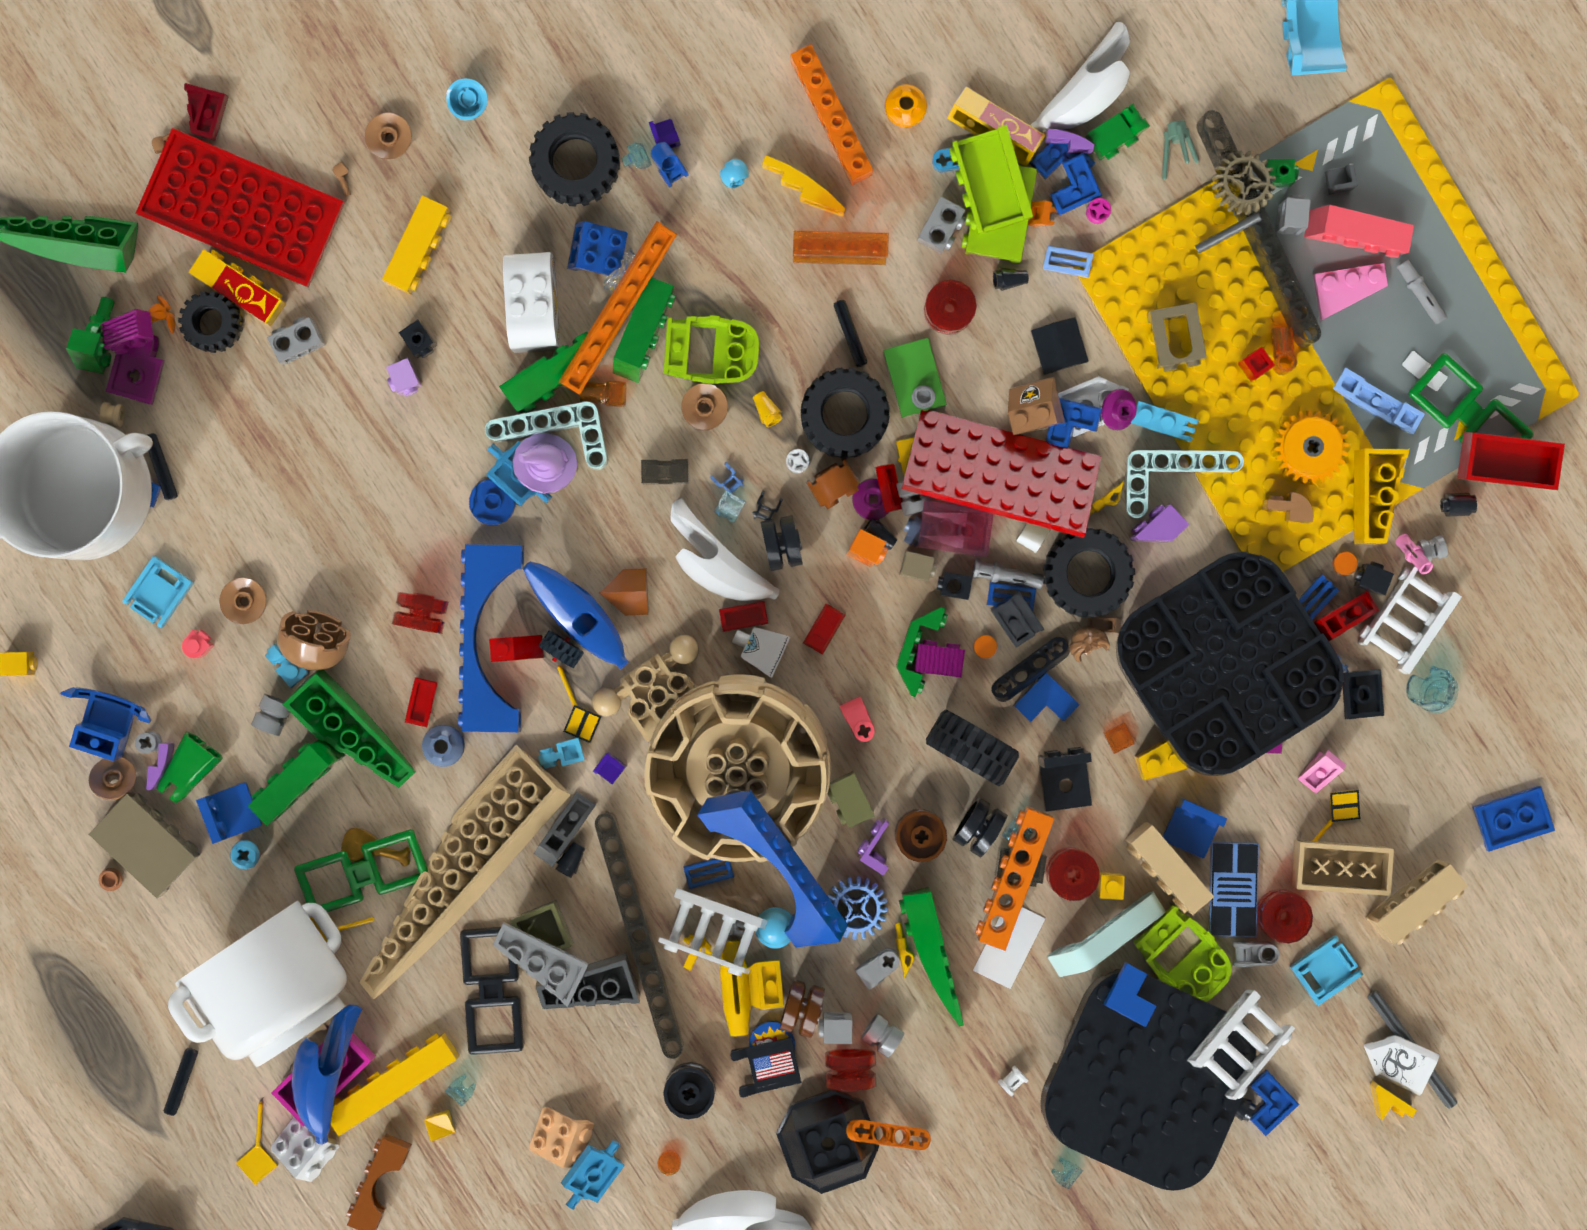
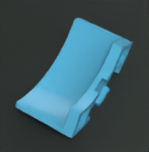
M1282 0V6L1286 8L1287 20L1282 22L1283 38L1289 41L1286 58L1291 75L1346 71L1347 65L1342 51L1339 32L1338 0Z

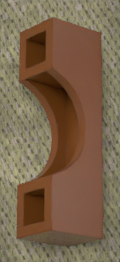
M386 1134L382 1140L378 1138L373 1152L376 1153L373 1161L369 1160L364 1174H367L364 1183L360 1182L355 1193L359 1197L356 1204L352 1203L346 1217L350 1218L347 1226L357 1230H377L386 1208L377 1198L376 1182L384 1173L400 1171L412 1146L411 1143Z

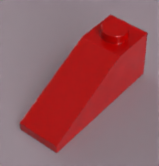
M1366 591L1318 619L1314 624L1320 633H1324L1327 640L1331 641L1380 610L1369 592Z

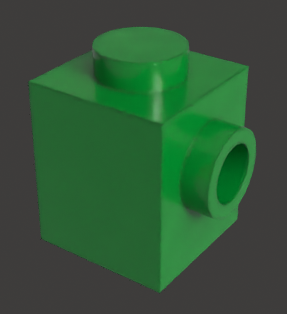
M1267 159L1268 163L1265 167L1273 168L1269 176L1276 177V180L1271 182V184L1276 187H1291L1295 180H1298L1299 168L1295 166V159Z

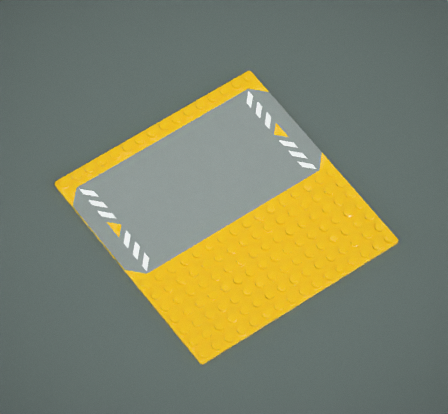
M1387 78L1260 154V162L1267 159H1295V166L1299 168L1298 180H1295L1291 187H1276L1274 191H1271L1273 197L1267 200L1268 204L1265 207L1260 206L1258 212L1263 220L1199 253L1195 245L1255 213L1252 210L1249 215H1245L1244 211H1242L1241 214L1236 215L1235 208L1230 212L1227 211L1229 206L1227 203L1220 206V202L1223 199L1221 197L1214 198V195L1219 191L1212 189V185L1217 183L1213 181L1093 252L1094 259L1092 260L1089 278L1078 276L1153 405L1199 420L1198 424L1190 422L1187 424V426L1196 429L1195 433L1187 431L1184 433V435L1193 437L1192 442L1173 437L1180 450L1236 451L1242 455L1244 464L1237 472H1194L1239 550L1259 556L1262 555L1270 559L1282 572L1354 530V451L1360 449H1410L1408 458L1405 460L1404 476L1400 481L1398 500L1395 501V505L1459 468L1462 447L1459 438L1467 427L1457 419L1450 428H1444L1408 395L1409 390L1419 380L1402 366V363L1412 351H1415L1431 365L1442 353L1448 354L1483 386L1482 392L1475 399L1482 408L1485 409L1493 399H1497L1526 426L1532 425L1579 396L1574 383L1392 78ZM1354 163L1358 186L1352 191L1329 195L1324 172ZM1242 166L1228 172V175L1239 174ZM1252 170L1253 175H1254L1256 178H1258V176L1256 175V173ZM1229 187L1230 191L1235 195V191ZM1260 190L1249 191L1248 195L1245 196V200L1257 198ZM1290 195H1302L1304 199L1310 200V210L1333 205L1414 225L1410 251L1407 254L1400 255L1399 258L1385 256L1383 252L1371 253L1364 251L1362 248H1350L1340 244L1304 238L1305 231L1300 235L1275 234L1278 205L1286 198H1289ZM1083 258V259H1081L1080 261H1081V262H1086L1087 259H1086V258ZM1408 259L1419 276L1422 275L1424 277L1423 282L1447 315V318L1437 325L1434 324L1411 289L1408 290L1406 287L1408 285L1396 268ZM1380 263L1385 264L1387 287L1320 321L1314 274ZM1073 266V269L1085 270L1083 267ZM1196 302L1207 358L1201 360V365L1187 367V364H1180L1178 369L1164 372V368L1157 369L1156 365L1159 363L1151 323H1148L1147 313L1153 310ZM1186 316L1164 320L1171 354L1178 359L1186 358L1192 350ZM1262 346L1275 366L1251 382L1238 365V362ZM1444 365L1439 371L1448 378L1439 390L1435 391L1426 385L1420 393L1447 417L1471 388ZM1343 369L1351 370L1363 377L1372 386L1402 403L1405 402L1423 412L1425 415L1415 433L1410 434L1381 420L1335 391L1333 387ZM1312 410L1313 415L1319 410L1321 411V417L1328 413L1330 414V421L1333 419L1338 420L1335 424L1336 427H1344L1340 433L1341 435H1348V437L1343 439V442L1349 443V446L1344 448V451L1349 453V455L1342 457V460L1346 463L1345 465H1338L1341 470L1339 473L1332 471V479L1324 476L1325 482L1320 483L1317 478L1316 484L1311 485L1309 479L1306 484H1301V478L1293 481V474L1285 476L1284 474L1287 469H1279L1282 462L1281 460L1274 459L1279 456V452L1273 451V448L1278 447V443H1275L1274 439L1280 438L1277 430L1285 429L1282 426L1283 422L1286 421L1290 424V416L1293 415L1298 419V412L1302 411L1304 416H1306V411ZM1495 410L1476 433L1511 437L1519 431ZM1313 443L1309 444L1307 450L1309 452L1313 451L1315 445ZM1184 454L1185 459L1190 465L1191 458L1188 455ZM1234 455L1228 456L1226 465L1229 468H1235L1238 465L1237 457ZM1204 456L1202 459L1204 467H1213L1215 463L1213 456ZM1295 492L1301 494L1312 506L1313 522L1285 521V512L1262 510L1263 500L1270 499V496L1273 495L1284 496V501H1286L1287 493Z

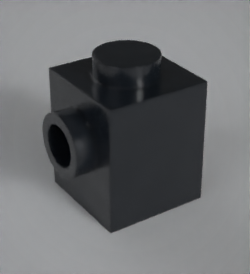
M416 320L399 332L413 355L417 358L429 356L434 352L433 348L437 346L419 320Z
M1371 561L1370 564H1362L1361 567L1357 568L1354 574V580H1356L1354 586L1379 596H1386L1394 574L1383 570L1384 565Z

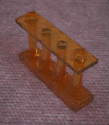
M794 231L793 263L886 265L889 233Z

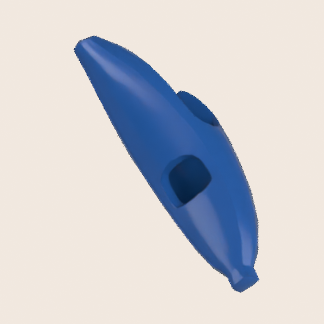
M530 561L524 566L523 570L535 595L558 625L571 638L594 656L605 662L617 665L619 669L624 668L629 663L625 657L624 646L617 629L603 608L586 590L571 582L557 571L540 563Z
M348 1005L333 1016L320 1056L317 1043L310 1041L307 1037L300 1044L295 1056L292 1071L293 1100L300 1119L306 1128L315 1135L316 1143L321 1145L328 1142L338 1080L353 1030L363 1010L358 1005Z

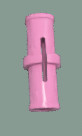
M1402 534L1396 539L1395 543L1405 554L1406 560L1413 563L1421 574H1427L1432 570L1433 564L1423 554V549L1415 545L1407 534ZM1411 550L1417 555V558L1412 554Z

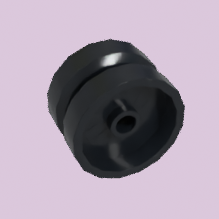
M792 515L780 518L781 532L777 533L775 522L772 519L760 522L771 571L783 569L782 554H786L788 564L791 567L803 565L798 529H795Z
M978 797L960 822L952 840L961 846H965L973 838L970 844V851L981 858L998 837L1008 815L996 808L987 816L990 810V803Z
M694 1062L681 1063L673 1068L667 1076L663 1091L666 1106L670 1112L679 1118L688 1120L699 1118L707 1113L713 1105L716 1091L715 1079L709 1069L702 1064ZM689 1087L693 1088L692 1093H688L686 1090H688Z

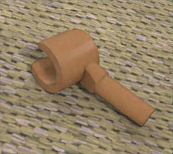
M169 134L153 138L152 146L156 154L162 152Z
M339 162L333 167V173L339 179L346 197L351 195L343 176L349 171L342 162Z

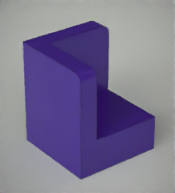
M672 119L656 124L653 121L649 122L656 144L665 142L671 149L681 145Z
M608 752L592 772L598 773L610 784H613L627 766Z

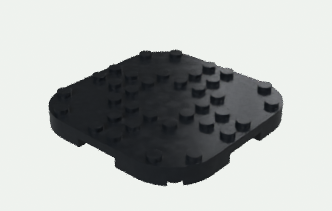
M1235 552L1217 559L1193 576L1135 610L1124 622L1118 633L1116 658L1121 672L1175 756L1186 767L1203 775L1223 776L1243 768L1326 716L1336 706L1341 697L1344 672L1337 653L1324 633H1320L1298 600L1296 591L1282 570L1274 562L1262 555Z
M1121 969L1114 970V972L1098 977L1085 991L1073 1019H1075V1022L1057 1063H1053L1043 1086L1040 1100L1041 1113L1049 1132L1068 1148L1154 1187L1171 1191L1183 1190L1200 1182L1212 1169L1243 1097L1236 1100L1228 1099L1225 1094L1230 1088L1207 1066L1202 1068L1194 1067L1188 1061V1058L1224 1017L1227 1011L1147 975L1137 996L1154 1004L1156 1008L1147 1026L1144 1027L1103 1005ZM1232 1031L1227 1037L1229 1039L1228 1042L1252 1063L1257 1057L1256 1048L1239 1032ZM1222 1048L1214 1052L1213 1060L1237 1081L1245 1070Z

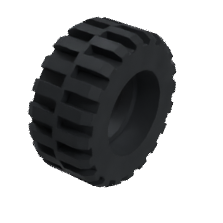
M567 112V116L561 117L560 114L554 116V121L550 123L546 121L542 125L543 129L541 131L537 130L534 135L535 141L530 145L531 156H529V164L536 182L549 198L552 197L560 204L567 203L569 206L576 207L577 204H582L583 206L590 205L589 202L592 200L599 201L602 199L601 195L604 193L608 194L612 189L611 185L613 182L616 183L618 178L617 172L620 170V154L614 137L611 135L610 130L601 124L600 120L595 117L589 118L588 114L580 113V115H575L574 112ZM573 139H580L590 143L595 149L597 156L594 170L580 180H566L556 172L553 165V156L558 147Z
M850 367L849 369L835 368V370L822 373V376L816 378L810 387L807 388L801 403L802 427L810 443L812 442L820 452L822 451L831 457H841L840 459L855 458L873 449L882 439L890 417L887 395L884 389L882 390L880 387V383L876 379L871 378L868 373L860 372L856 368ZM838 392H852L858 395L865 403L867 418L863 427L856 433L850 435L837 434L831 431L824 422V405L832 395Z
M1087 528L1084 538L1066 534L1055 542L1046 556V563L1043 566V581L1048 589L1049 597H1052L1055 601L1054 603L1059 608L1061 607L1065 612L1078 617H1097L1109 614V612L1120 607L1123 601H1126L1129 596L1128 593L1134 585L1133 575H1135V568L1132 565L1134 560L1127 551L1128 547L1121 543L1117 536L1109 534L1102 529ZM1083 551L1099 553L1107 560L1110 567V580L1107 586L1101 592L1094 595H1084L1077 592L1070 585L1067 578V568L1070 561L1075 555Z
M947 709L940 713L926 737L927 745L997 786L1004 784L1019 758V751Z

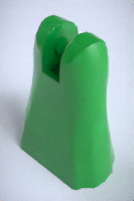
M185 732L158 783L157 790L163 794L173 783L177 788L171 795L170 800L174 803L182 801L222 761V755L210 746L204 747L206 743L197 735Z

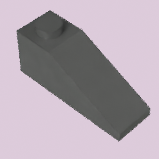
M577 792L538 845L534 854L553 867L596 804Z

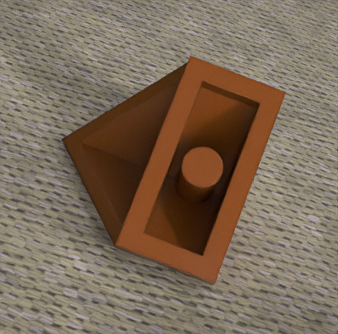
M647 568L623 569L600 594L625 616L649 615Z

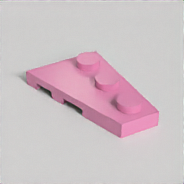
M1380 263L1314 274L1320 321L1387 287L1385 264Z

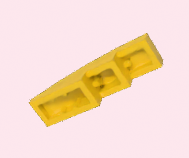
M765 155L762 168L783 175L781 185L802 192L800 195L801 202L844 217L845 208L826 189L790 165Z

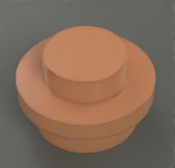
M107 868L99 875V884L106 891H115L122 885V874L115 868Z

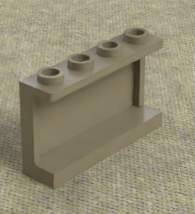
M130 792L113 807L88 835L154 897L159 898L169 890L168 887L200 854L197 852L198 848L194 843L189 840L185 841L180 836L181 832L177 827L172 824L168 825L163 820L164 816L155 808L151 809L146 804L147 800L138 792Z

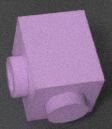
M406 358L386 367L390 375L387 381L392 391H396L400 395L404 394L407 397L417 393V388L422 386L410 359Z

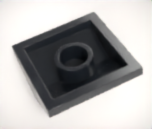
M1076 317L1053 322L1031 330L1044 375L1089 362Z
M1381 669L1344 672L1342 689L1345 719L1384 716Z

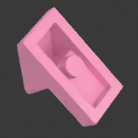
M1329 750L1324 754L1318 752L1301 773L1298 780L1317 793L1345 769L1346 764Z

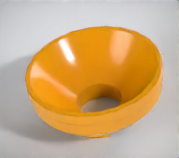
M913 85L897 86L887 95L885 113L888 119L899 127L908 128L915 126L921 122L926 114V98L922 91ZM903 97H910L913 100L914 104L911 109L905 110L901 108L899 102Z

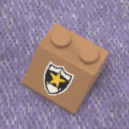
M1054 377L1009 389L1008 415L1013 435L1025 434L1065 423Z

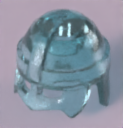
M1432 666L1430 668L1431 675L1425 679L1417 675L1410 676L1406 685L1407 696L1411 702L1422 707L1425 711L1432 714L1443 713L1452 708L1456 703L1459 691L1458 683L1448 670Z

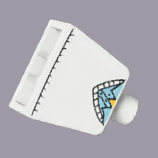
M754 627L751 635L737 630L732 643L744 648L741 658L769 677H773L790 637Z

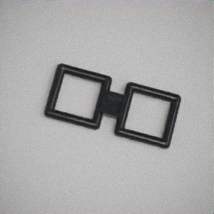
M501 927L464 929L460 932L463 983L465 985L479 984L480 998L467 999L465 1001L468 1052L471 1055L520 1052L524 1048L520 998L518 996H504L503 983L516 982L519 979L518 964H515L508 958L509 973L472 975L470 938L497 937ZM511 1006L514 1042L477 1045L474 1008Z

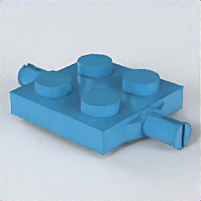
M520 441L505 452L500 450L494 443L487 449L497 458V461L487 472L486 476L519 506H522L530 497L535 495L540 497L545 503L550 501L553 496L549 493L543 494L531 491L521 484L515 475L512 461L515 450L521 443Z
M613 1139L606 1150H598L590 1145H587L561 1181L564 1188L574 1193L566 1203L570 1209L574 1210L581 1199L599 1202L625 1166L621 1160L613 1157L619 1146H621L619 1142Z

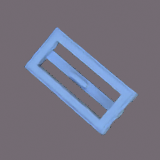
M1048 246L1043 269L1089 278L1094 254ZM1051 253L1086 258L1087 261L1081 262L1053 257ZM1049 262L1083 267L1085 270L1050 265Z

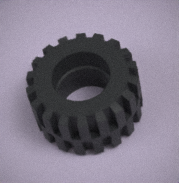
M203 291L200 292L201 295H192L191 301L186 300L184 302L187 305L185 309H180L179 313L182 314V318L178 317V323L182 325L179 329L185 335L184 339L190 342L192 346L210 353H216V351L223 352L226 351V347L231 348L234 346L232 342L239 340L238 332L243 330V327L240 326L243 318L239 315L240 310L235 306V303L223 295L212 291L210 293ZM209 310H218L222 316L220 329L212 335H204L200 329L201 317Z

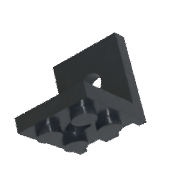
M1081 747L1067 748V752L1061 753L1058 750L1044 751V756H1038L1046 812L1092 806L1087 763L1092 762L1090 752ZM1063 779H1069L1072 783L1071 789L1067 792H1063L1059 788V783Z

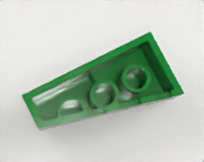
M651 277L637 300L614 355L613 374L639 383L644 369H647L651 357L649 355L651 350L655 349L658 343L659 336L657 335L659 329H663L667 321L666 311L668 308H672L675 302L676 295L673 294V285Z
M317 740L312 744L309 742L305 743L298 750L300 755L296 759L290 758L282 766L284 770L280 774L277 772L267 780L269 785L265 789L261 787L251 796L254 800L248 807L266 826L270 825L298 800V796L301 797L313 786V781L316 782L330 771L331 768L329 766L340 761L346 755L335 750L334 746L324 740L323 742Z

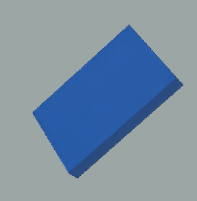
M1541 786L1473 806L1481 836L1488 852L1555 831Z

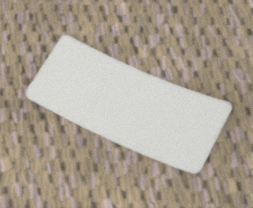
M1412 351L1402 363V366L1420 379L1431 364L1415 351ZM1438 371L1427 385L1433 390L1438 391L1448 377Z

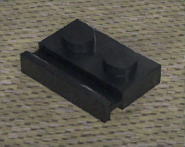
M1019 590L1013 596L1007 597L990 608L1015 647L1020 646L1034 637L1036 633L1044 630V627Z

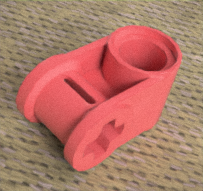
M861 696L839 705L856 739L862 742L871 740L875 730ZM860 725L870 728L871 731L868 732L867 738L863 735H858L857 732L860 731Z

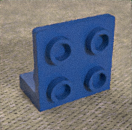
M586 221L575 223L567 269L574 271L587 270L615 278L619 277L628 233Z
M246 782L196 800L212 844L262 825L261 820L248 807L253 798Z
M1179 798L1162 837L1171 845L1200 858H1205L1219 825L1224 827L1227 818L1183 798Z

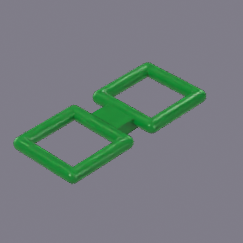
M1442 353L1408 392V395L1446 429L1450 428L1458 419L1467 427L1464 432L1476 433L1496 410L1522 434L1520 438L1531 439L1534 436L1533 431L1499 400L1493 399L1485 409L1482 408L1475 399L1482 392L1483 386L1446 353ZM1444 365L1471 388L1447 417L1420 393ZM1463 434L1459 438V441L1461 443L1463 440Z
M409 829L363 844L361 851L365 860L351 864L348 853L340 851L295 866L294 872L306 903H316L305 872L336 862H341L353 895L322 904L321 906L326 912L361 902L364 896L360 887L374 883L379 895L414 885L421 873L424 871L428 872L415 832ZM407 840L419 873L384 884L372 851Z

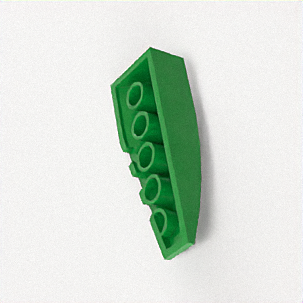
M38 216V218L33 220H26V217H0V241L42 257L82 267L124 273L127 272L134 259L138 233L137 222L95 216H85L84 220H72V216H62V220H49L48 216Z
M588 332L577 336L572 341L573 345L570 347L569 345H562L556 349L552 358L549 359L544 356L499 386L519 414L533 411L537 407L536 403L542 399L546 402L556 395L555 391L563 385L559 383V380Z
M316 670L282 704L317 739L322 742L324 740L334 746L335 750L352 757L355 762L373 770V773L396 787H401L416 773L415 769L381 728L325 670Z
M929 887L901 893L903 899L899 900L902 914H907L908 922L904 923L907 936L913 937L921 963L942 1003L959 1027L964 1026L957 995L954 990L953 978L949 970L948 958L943 946L944 941L932 893Z

